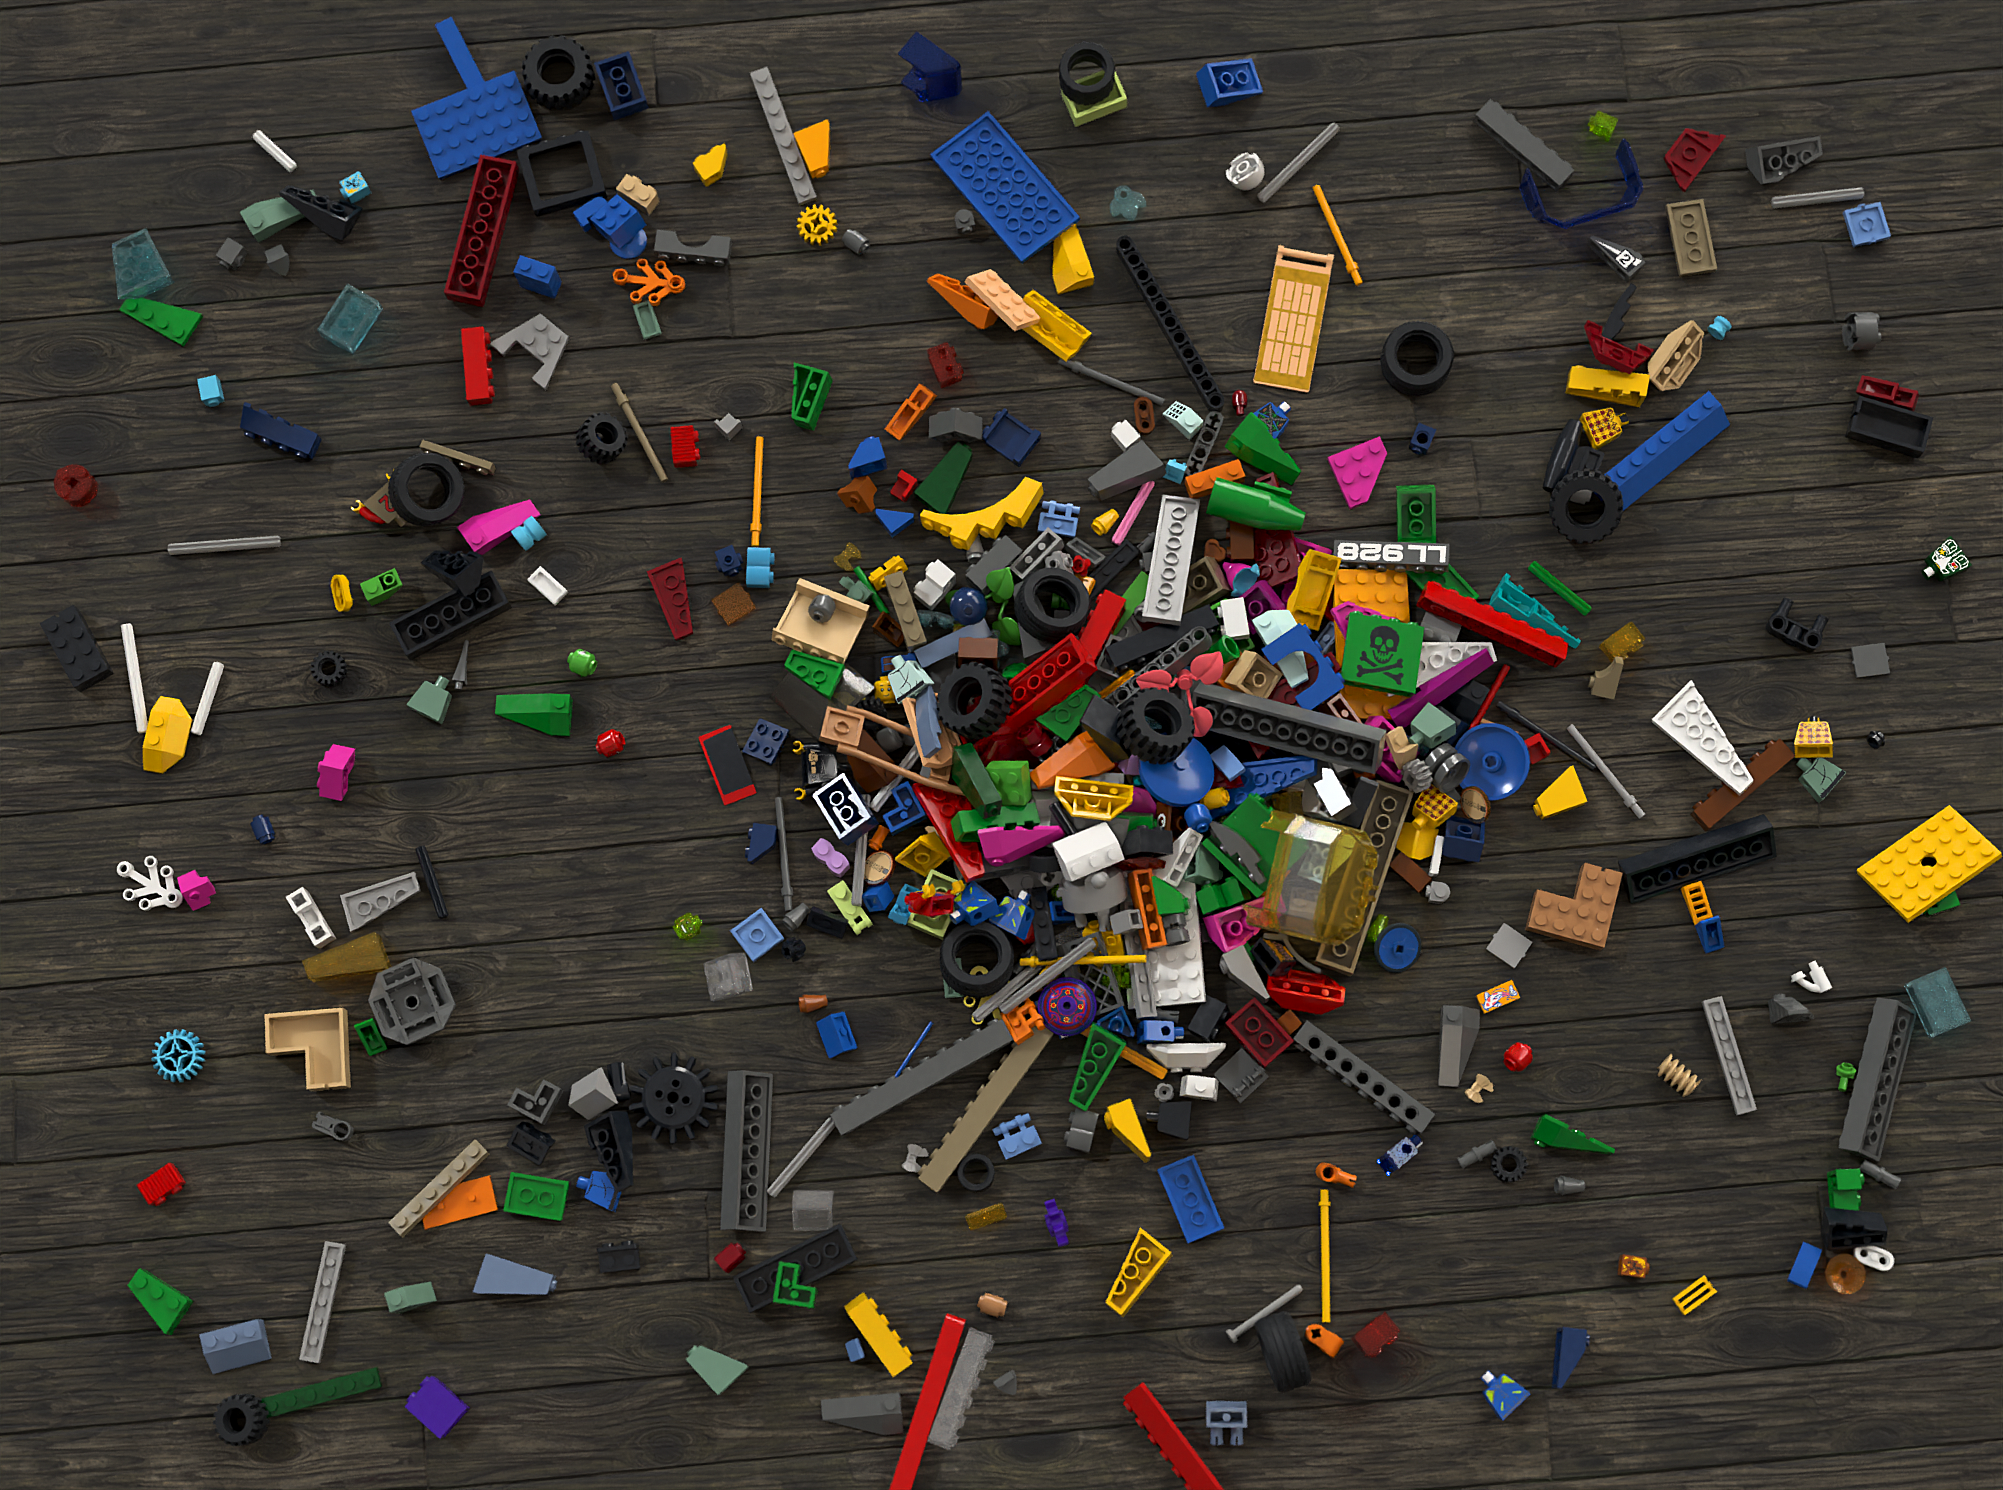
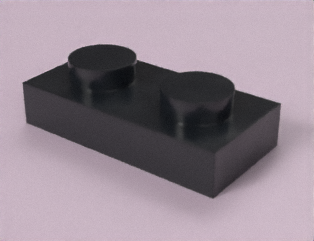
M813 906L806 925L842 939L849 920Z

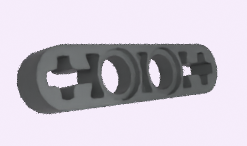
M1212 411L1207 415L1186 463V477L1193 475L1190 474L1189 469L1193 468L1194 462L1198 463L1196 471L1198 473L1203 471L1223 424L1221 413ZM1214 417H1217V418H1218V420H1217L1218 422H1216L1215 425H1214V427H1213V429H1211V428H1210L1211 423H1212V420H1211V419H1214ZM1210 433L1213 439L1206 442L1202 439V435ZM1196 450H1204L1205 457L1197 458L1195 456Z

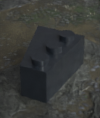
M1823 1207L1820 1234L1827 1251L1886 1244L1888 1230L1881 1213Z

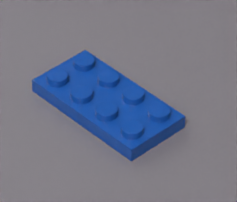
M1194 1155L1157 1169L1187 1244L1224 1229Z

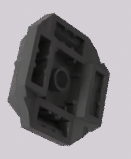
M411 958L377 973L368 999L382 1035L405 1045H410L444 1030L456 1007L442 969L416 958ZM412 998H416L417 1005L410 1008L409 1001Z

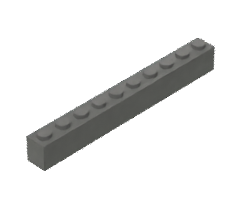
M996 1018L987 1023V1028L983 1030L978 1028L972 1031L969 1038L964 1040L962 1037L956 1040L951 1048L947 1049L944 1047L936 1052L937 1055L930 1059L928 1056L920 1060V1065L915 1068L910 1066L902 1070V1075L897 1078L895 1075L884 1081L886 1084L880 1087L876 1085L868 1089V1094L862 1097L857 1095L850 1099L851 1103L845 1107L841 1104L834 1108V1113L830 1114L841 1136L849 1134L1014 1042L1003 1019L998 1020Z

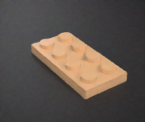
M991 269L968 276L965 280V283L1014 331L1039 322L1041 317L1035 313V310L1029 307Z

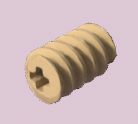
M1670 1054L1658 1067V1076L1660 1077L1665 1074L1664 1081L1666 1082L1671 1079L1670 1086L1672 1087L1677 1084L1676 1091L1684 1090L1682 1096L1685 1097L1697 1087L1701 1080L1696 1082L1697 1075L1689 1077L1691 1073L1689 1069L1683 1072L1684 1064L1677 1067L1678 1059L1671 1062L1672 1054Z

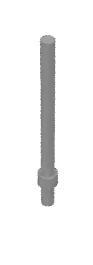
M1571 724L1567 728L1569 733L1624 799V804L1628 808L1630 807L1639 819L1643 817L1645 813L1636 803L1637 800L1634 796H1630L1575 726Z

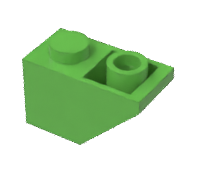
M395 568L360 584L371 606L389 599L403 586Z

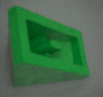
M372 1018L354 1025L369 1056L388 1049L375 1019Z

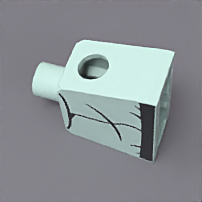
M901 655L891 660L895 670L888 674V679L898 704H903L902 701L906 697L916 698L917 694L928 685H934V682L917 661L908 660L905 662Z

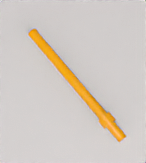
M1316 185L1313 187L1314 193L1347 264L1345 267L1348 273L1351 274L1355 285H1361L1363 282L1358 273L1359 268L1356 262H1353L1320 185Z
M756 437L753 520L750 524L752 547H759V534L762 532L760 510L763 437Z

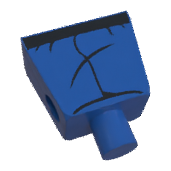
M592 1171L590 1179L579 1176L576 1187L586 1190L584 1198L616 1212L621 1192H616L606 1172Z

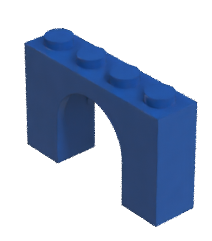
M1299 623L1261 650L1271 665L1296 651L1306 652L1316 660L1319 669L1316 681L1309 688L1294 697L1301 708L1312 710L1344 688L1342 683L1345 680L1339 672L1335 674L1331 668L1334 664L1328 656L1324 658L1320 652L1323 649L1318 641L1315 640L1313 642L1309 635L1312 633L1307 625L1304 624L1302 626Z

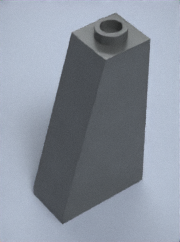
M1141 440L1087 479L1090 485L1088 489L1094 497L1097 495L1102 501L1160 478L1167 473L1161 460Z

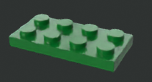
M1450 564L1449 572H1444L1443 574H1435L1430 571H1425L1424 573L1406 571L1407 576L1421 591L1428 581H1435L1440 583L1445 589L1458 591L1459 595L1463 597H1472L1475 600L1479 598V595Z

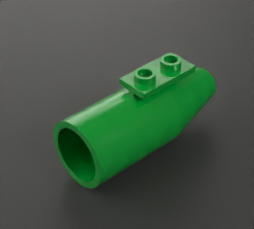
M1216 477L1206 514L1261 530L1301 531L1306 512L1289 503L1292 491L1285 488H1278L1255 481L1253 488Z

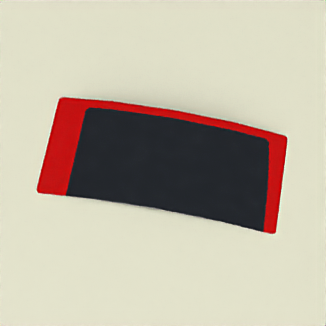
M728 725L700 736L699 741L724 805L756 794L731 726Z

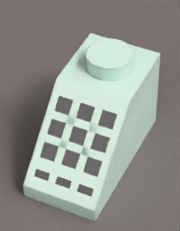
M1177 401L1163 413V416L1189 440L1202 429L1204 421L1191 408Z

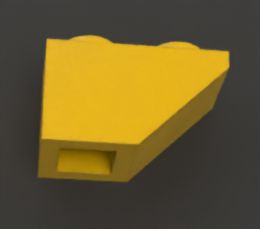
M725 144L713 147L709 153L698 156L693 162L694 170L706 187L722 178L728 154Z

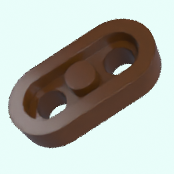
M1140 397L1134 402L1136 429L1140 434L1148 435L1155 428L1153 405L1149 398ZM1140 406H1145L1146 410H1140ZM1143 424H1148L1149 427H1148V428H1143L1142 425H1143Z

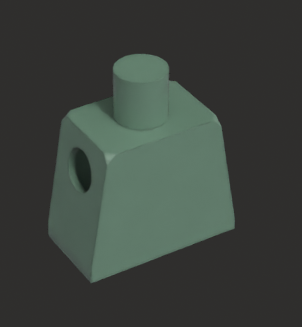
M439 675L435 684L425 681L409 700L407 706L411 710L442 725L452 695L445 690L449 680Z
M1428 702L1411 722L1412 736L1408 741L1410 744H1418L1419 746L1423 743L1428 748H1434L1456 734V723Z
M1200 842L1183 875V880L1203 886L1220 881L1223 877V871L1219 869V860Z

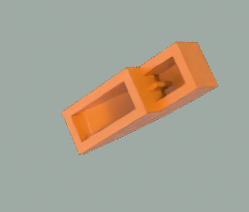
M919 384L909 399L904 401L885 430L898 440H901L925 413L937 395L924 385Z

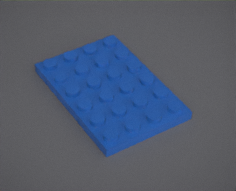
M515 71L411 111L439 180L477 166L480 154L497 158L523 146L543 140Z

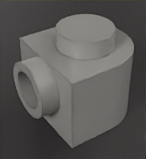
M1431 881L1430 886H1426L1425 897H1428L1429 903H1444L1450 895V889L1445 883Z

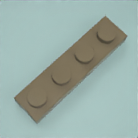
M422 440L420 448L424 453L440 454L448 458L449 461L458 463L464 469H477L476 471L483 475H487V473L493 475L496 468L492 462Z

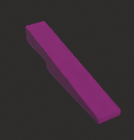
M1485 648L1423 683L1419 686L1420 692L1390 708L1388 712L1396 726L1403 727L1404 729L1411 724L1428 702L1436 706L1494 664L1488 650Z

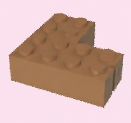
M1584 863L1580 869L1573 899L1537 890L1533 896L1525 930L1601 951L1605 947L1623 873L1610 869L1601 871L1602 867Z

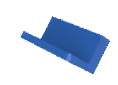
M845 1012L831 1014L817 1021L816 1024L829 1058L857 1048Z

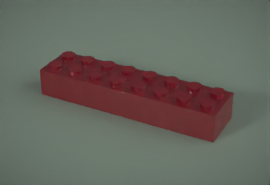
M480 154L444 289V294L448 300L484 307L520 171L516 161Z

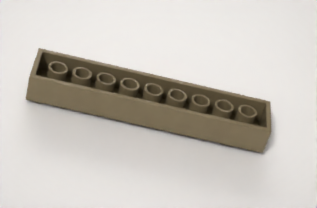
M1376 780L1379 783L1362 820L1357 835L1359 840L1349 858L1314 962L1318 966L1350 977L1353 975L1414 793L1380 780Z

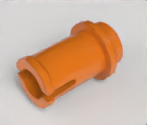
M879 825L872 839L868 840V846L875 851H878L879 848L882 849V843L889 830Z

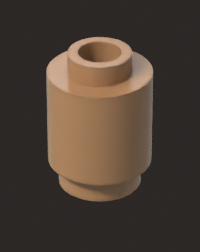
M985 1293V1296H980L977 1307L981 1308L980 1312L1003 1317L1008 1301L1003 1300L1004 1298Z

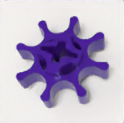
M1055 1199L1046 1201L1045 1206L1048 1214L1044 1216L1051 1237H1056L1058 1247L1068 1245L1069 1242L1065 1232H1068L1069 1229L1063 1210H1058Z

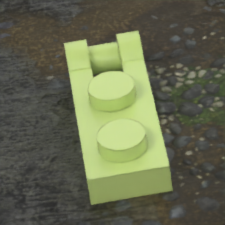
M843 880L827 890L843 916L849 920L848 923L856 935L860 934L861 930L865 927L869 928L873 925L861 906H853L851 904L852 893ZM860 916L862 921L856 924L854 920Z

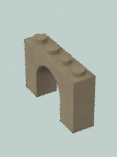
M902 571L884 576L891 604L894 605L908 653H915V650L927 645V641Z

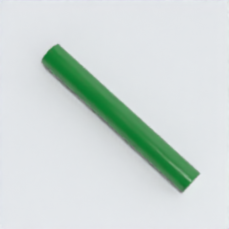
M856 567L854 569L855 574L874 593L871 598L879 611L889 614L890 612L861 567Z

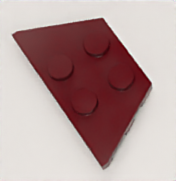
M1685 128L1663 159L1682 192L1687 190L1726 136L1724 134L1713 135L1706 131Z
M1017 733L991 738L986 751L980 758L984 767L991 761H1028L1029 766L1042 763L1038 757H1034L1027 750L1026 746L1017 739Z

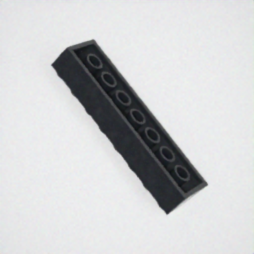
M1762 814L1618 861L1619 871L1623 873L1621 880L1628 899L1633 904L1699 881L1775 858L1777 854L1774 829L1766 816Z

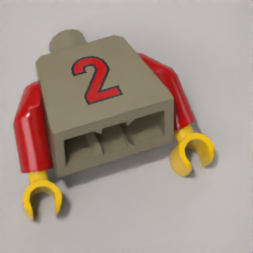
M390 480L363 504L356 500L359 504L357 509L351 506L355 513L374 523L388 524L393 519L400 527L407 523L397 514L394 507H392V503H390L388 494V483Z

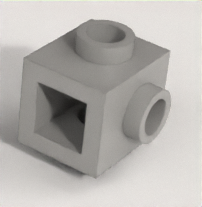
M1055 551L1051 553V556L1044 558L1045 568L1064 569L1074 574L1071 568L1073 567V560L1070 554Z

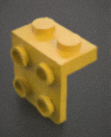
M1098 920L1087 924L1082 932L1083 937L1100 931ZM1107 928L1105 932H1101L1108 956L1125 955L1122 935H1114L1113 929L1108 931ZM1095 937V938H1092V939H1093L1094 942L1096 943V947L1093 948V949L1096 950L1097 947H1098V941H1097V938ZM1090 951L1086 955L1094 956V953ZM1116 963L1111 965L1124 966L1126 963ZM1095 964V965L1098 966V967H1103L1104 964Z

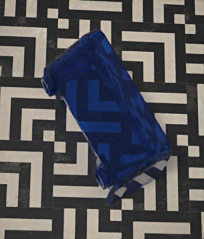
M916 31L898 53L900 57L913 65V68L901 81V84L914 92L922 102L957 96L962 91L961 65L956 59Z

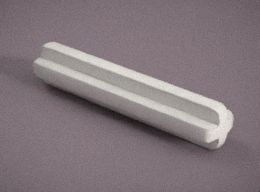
M258 130L253 134L254 140L289 172L296 169L297 165L261 131Z

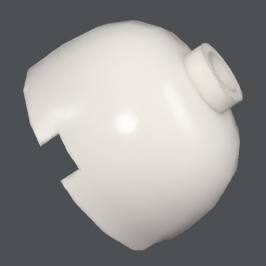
M1249 153L1239 155L1230 163L1232 166L1230 170L1227 169L1226 171L1229 181L1241 190L1255 188L1264 177V165L1255 153L1253 155H1249Z

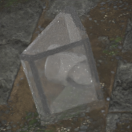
M794 1190L792 1204L793 1230H828L832 1228L833 1190Z

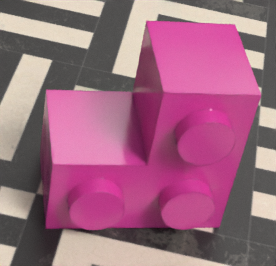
M333 744L330 750L325 752L323 761H320L318 764L320 777L317 782V788H319V796L342 801L348 791V775L355 764L354 748Z

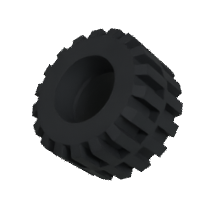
M603 412L595 413L578 429L576 446L580 447L578 449L579 452H583V457L585 459L588 457L590 462L596 461L600 465L602 463L608 464L614 461L627 445L626 440L628 439V435L625 434L627 430L625 427H622L623 423L621 421H617V417H611L609 413L605 415ZM595 433L603 435L608 444L602 443Z
M248 1393L224 1398L221 1401L222 1404H218L216 1407L218 1411L214 1412L213 1415L216 1417V1420H213V1425L216 1424L215 1433L220 1434L218 1438L224 1440V1443L227 1445L231 1444V1446H241L257 1442L258 1439L264 1436L262 1432H267L268 1427H266V1424H269L270 1419H267L269 1411L265 1410L266 1404L261 1403V1398ZM240 1409L246 1416V1425L243 1430L239 1428L236 1420Z

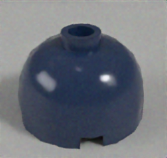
M963 587L952 596L950 613L959 624L964 626L980 623L986 616L988 610L987 599L980 590Z

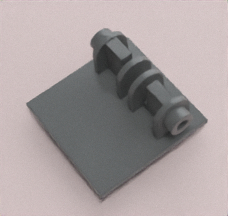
M1242 1048L1213 1074L1239 1103L1245 1100L1269 1077L1265 1070L1258 1066Z

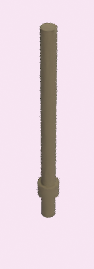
M618 383L612 384L611 388L617 397L616 401L619 407H622L661 482H666L668 477L630 408L627 396L623 394Z

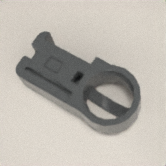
M322 1112L317 1113V1121L312 1123L314 1129L333 1136L339 1141H347L353 1136L354 1131L350 1123L331 1118ZM345 1124L348 1126L349 1131H346L340 1128L339 1126ZM337 1131L346 1134V1136L343 1138L338 1137Z

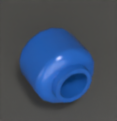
M1193 803L1187 807L1184 813L1189 828L1199 833L1208 830L1212 817L1207 806Z

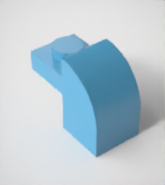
M905 883L888 918L897 924H908L911 912L908 910L909 905L905 904V896L910 894V892L921 890Z

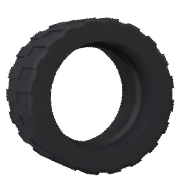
M1082 42L1069 47L1062 55L1059 64V81L1063 94L1070 101L1084 106L1095 105L1110 95L1114 87L1115 63L1109 51L1095 42ZM1091 62L1100 66L1105 75L1098 83L1087 86L1076 83L1070 77L1069 72L1079 63Z

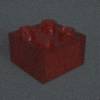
M1383 1312L1351 1337V1339L1365 1357L1371 1356L1373 1358L1383 1351L1382 1346L1385 1343L1387 1345L1392 1344L1399 1338L1397 1334L1400 1330L1386 1312Z

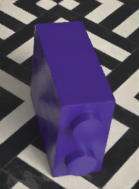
M436 1376L426 1377L420 1384L421 1389L417 1393L413 1392L406 1400L408 1403L405 1408L439 1439H444L470 1407Z

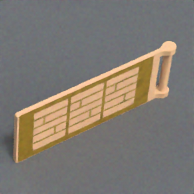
M1281 245L1278 246L1254 384L1304 393L1309 392L1334 255L1328 254L1326 256L1287 249ZM1282 256L1326 263V268L1282 260Z

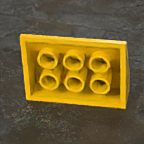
M1131 1099L1109 1106L1104 1116L1107 1128H1111L1113 1133L1143 1162H1149L1151 1154Z

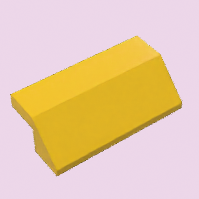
M1032 290L1024 296L1023 301L1034 309L1035 313L1041 318L1037 324L1022 329L1067 362L1074 357L1092 333L1036 291Z

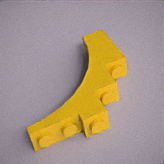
M1025 477L1019 486L1000 502L983 510L968 514H939L923 509L920 514L922 526L928 530L940 532L946 537L950 536L951 543L956 548L969 550L979 533L986 538L990 537L996 540L1006 522L1011 526L1023 528L1044 494L1042 483Z

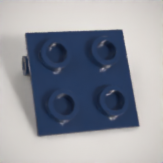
M760 718L742 752L761 759L766 764L772 766L776 762L777 753H781L780 748L784 747L786 739L789 738L790 730Z

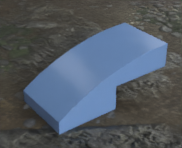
M1225 745L1210 754L1214 765L1219 771H1222L1230 782L1246 771L1241 762Z

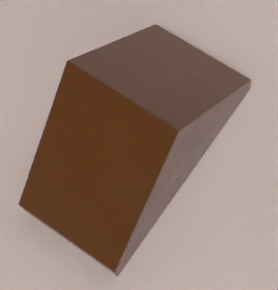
M882 611L872 626L873 632L899 648L904 640L901 626L886 612Z

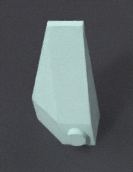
M1289 610L1267 611L1252 620L1255 630L1265 646L1297 625ZM1302 651L1292 652L1276 663L1291 688L1309 679Z

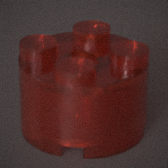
M72 464L57 470L54 488L56 493L66 503L74 507L86 506L97 495V481L85 467Z

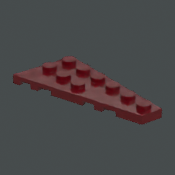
M1274 472L1256 479L1257 482H1264L1280 488L1277 475ZM1256 528L1254 533L1255 564L1257 563L1260 573L1259 577L1257 576L1256 582L1266 580L1271 588L1275 589L1298 578V567L1302 561L1293 531L1261 530Z

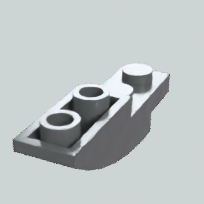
M1217 821L1209 823L1211 826L1209 830L1215 839L1218 837L1221 841L1220 847L1226 855L1229 853L1230 856L1236 853L1239 854L1237 859L1243 867L1246 866L1250 871L1248 875L1253 883L1257 882L1260 885L1266 881L1267 878L1257 864L1263 858L1251 843L1235 830Z

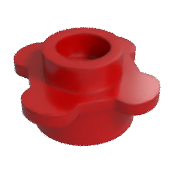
M1080 555L1074 557L1073 567L1071 568L1074 573H1079L1080 576L1085 577L1088 574L1087 569L1091 565V560L1083 559Z

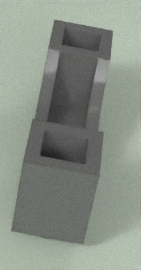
M657 230L654 252L656 257L661 260L677 259L679 262L695 261L698 264H706L707 262L717 266L730 264L731 237L712 235L710 240L703 246L692 248L683 245L678 240L675 231Z

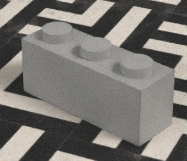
M1048 527L1009 567L1012 576L1019 582H1022L1032 572L1045 568L1044 558L1051 556L1052 552L1061 551L1065 547L1062 539Z

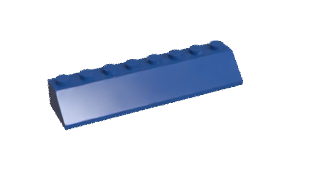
M1710 391L1705 393L1606 473L1613 482L1617 483L1618 489L1622 493L1623 511L1730 425L1722 405ZM1594 492V493L1596 494V496H1597V497L1603 502V504H1604V501H1603L1602 497H1601L1598 493Z

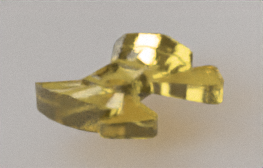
M848 542L846 549L841 555L834 557V562L839 567L845 568V571H852L853 567L848 559L851 556L860 559V550Z

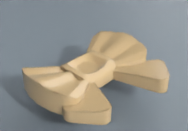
M1478 1074L1476 1082L1470 1089L1465 1091V1094L1474 1102L1482 1103L1483 1100L1479 1092L1482 1088L1493 1092V1084L1490 1083L1487 1077Z

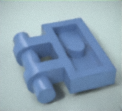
M1053 500L1050 502L1043 501L1042 508L1049 509V512L1040 513L1038 532L1043 533L1049 527L1059 536L1075 538L1078 518L1071 517V514H1079L1080 507L1073 506L1071 503H1067V505L1059 504ZM1056 510L1066 513L1065 516L1056 515L1054 514V512Z
M1028 1113L1022 1116H1015L1014 1120L1007 1123L1002 1122L998 1127L992 1129L995 1136L1002 1133L1005 1139L998 1141L1006 1160L1042 1144L1034 1125L1026 1129L1024 1123L1031 1120ZM1019 1126L1021 1131L1010 1136L1008 1130Z

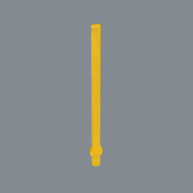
M1036 956L1020 958V966L1036 968L1038 965H1053L1063 957H1058V960L1038 962ZM1083 956L1072 965L1146 963L1147 956Z
M1320 1190L1322 1322H1330L1329 1206H1331V1203L1328 1201V1190Z

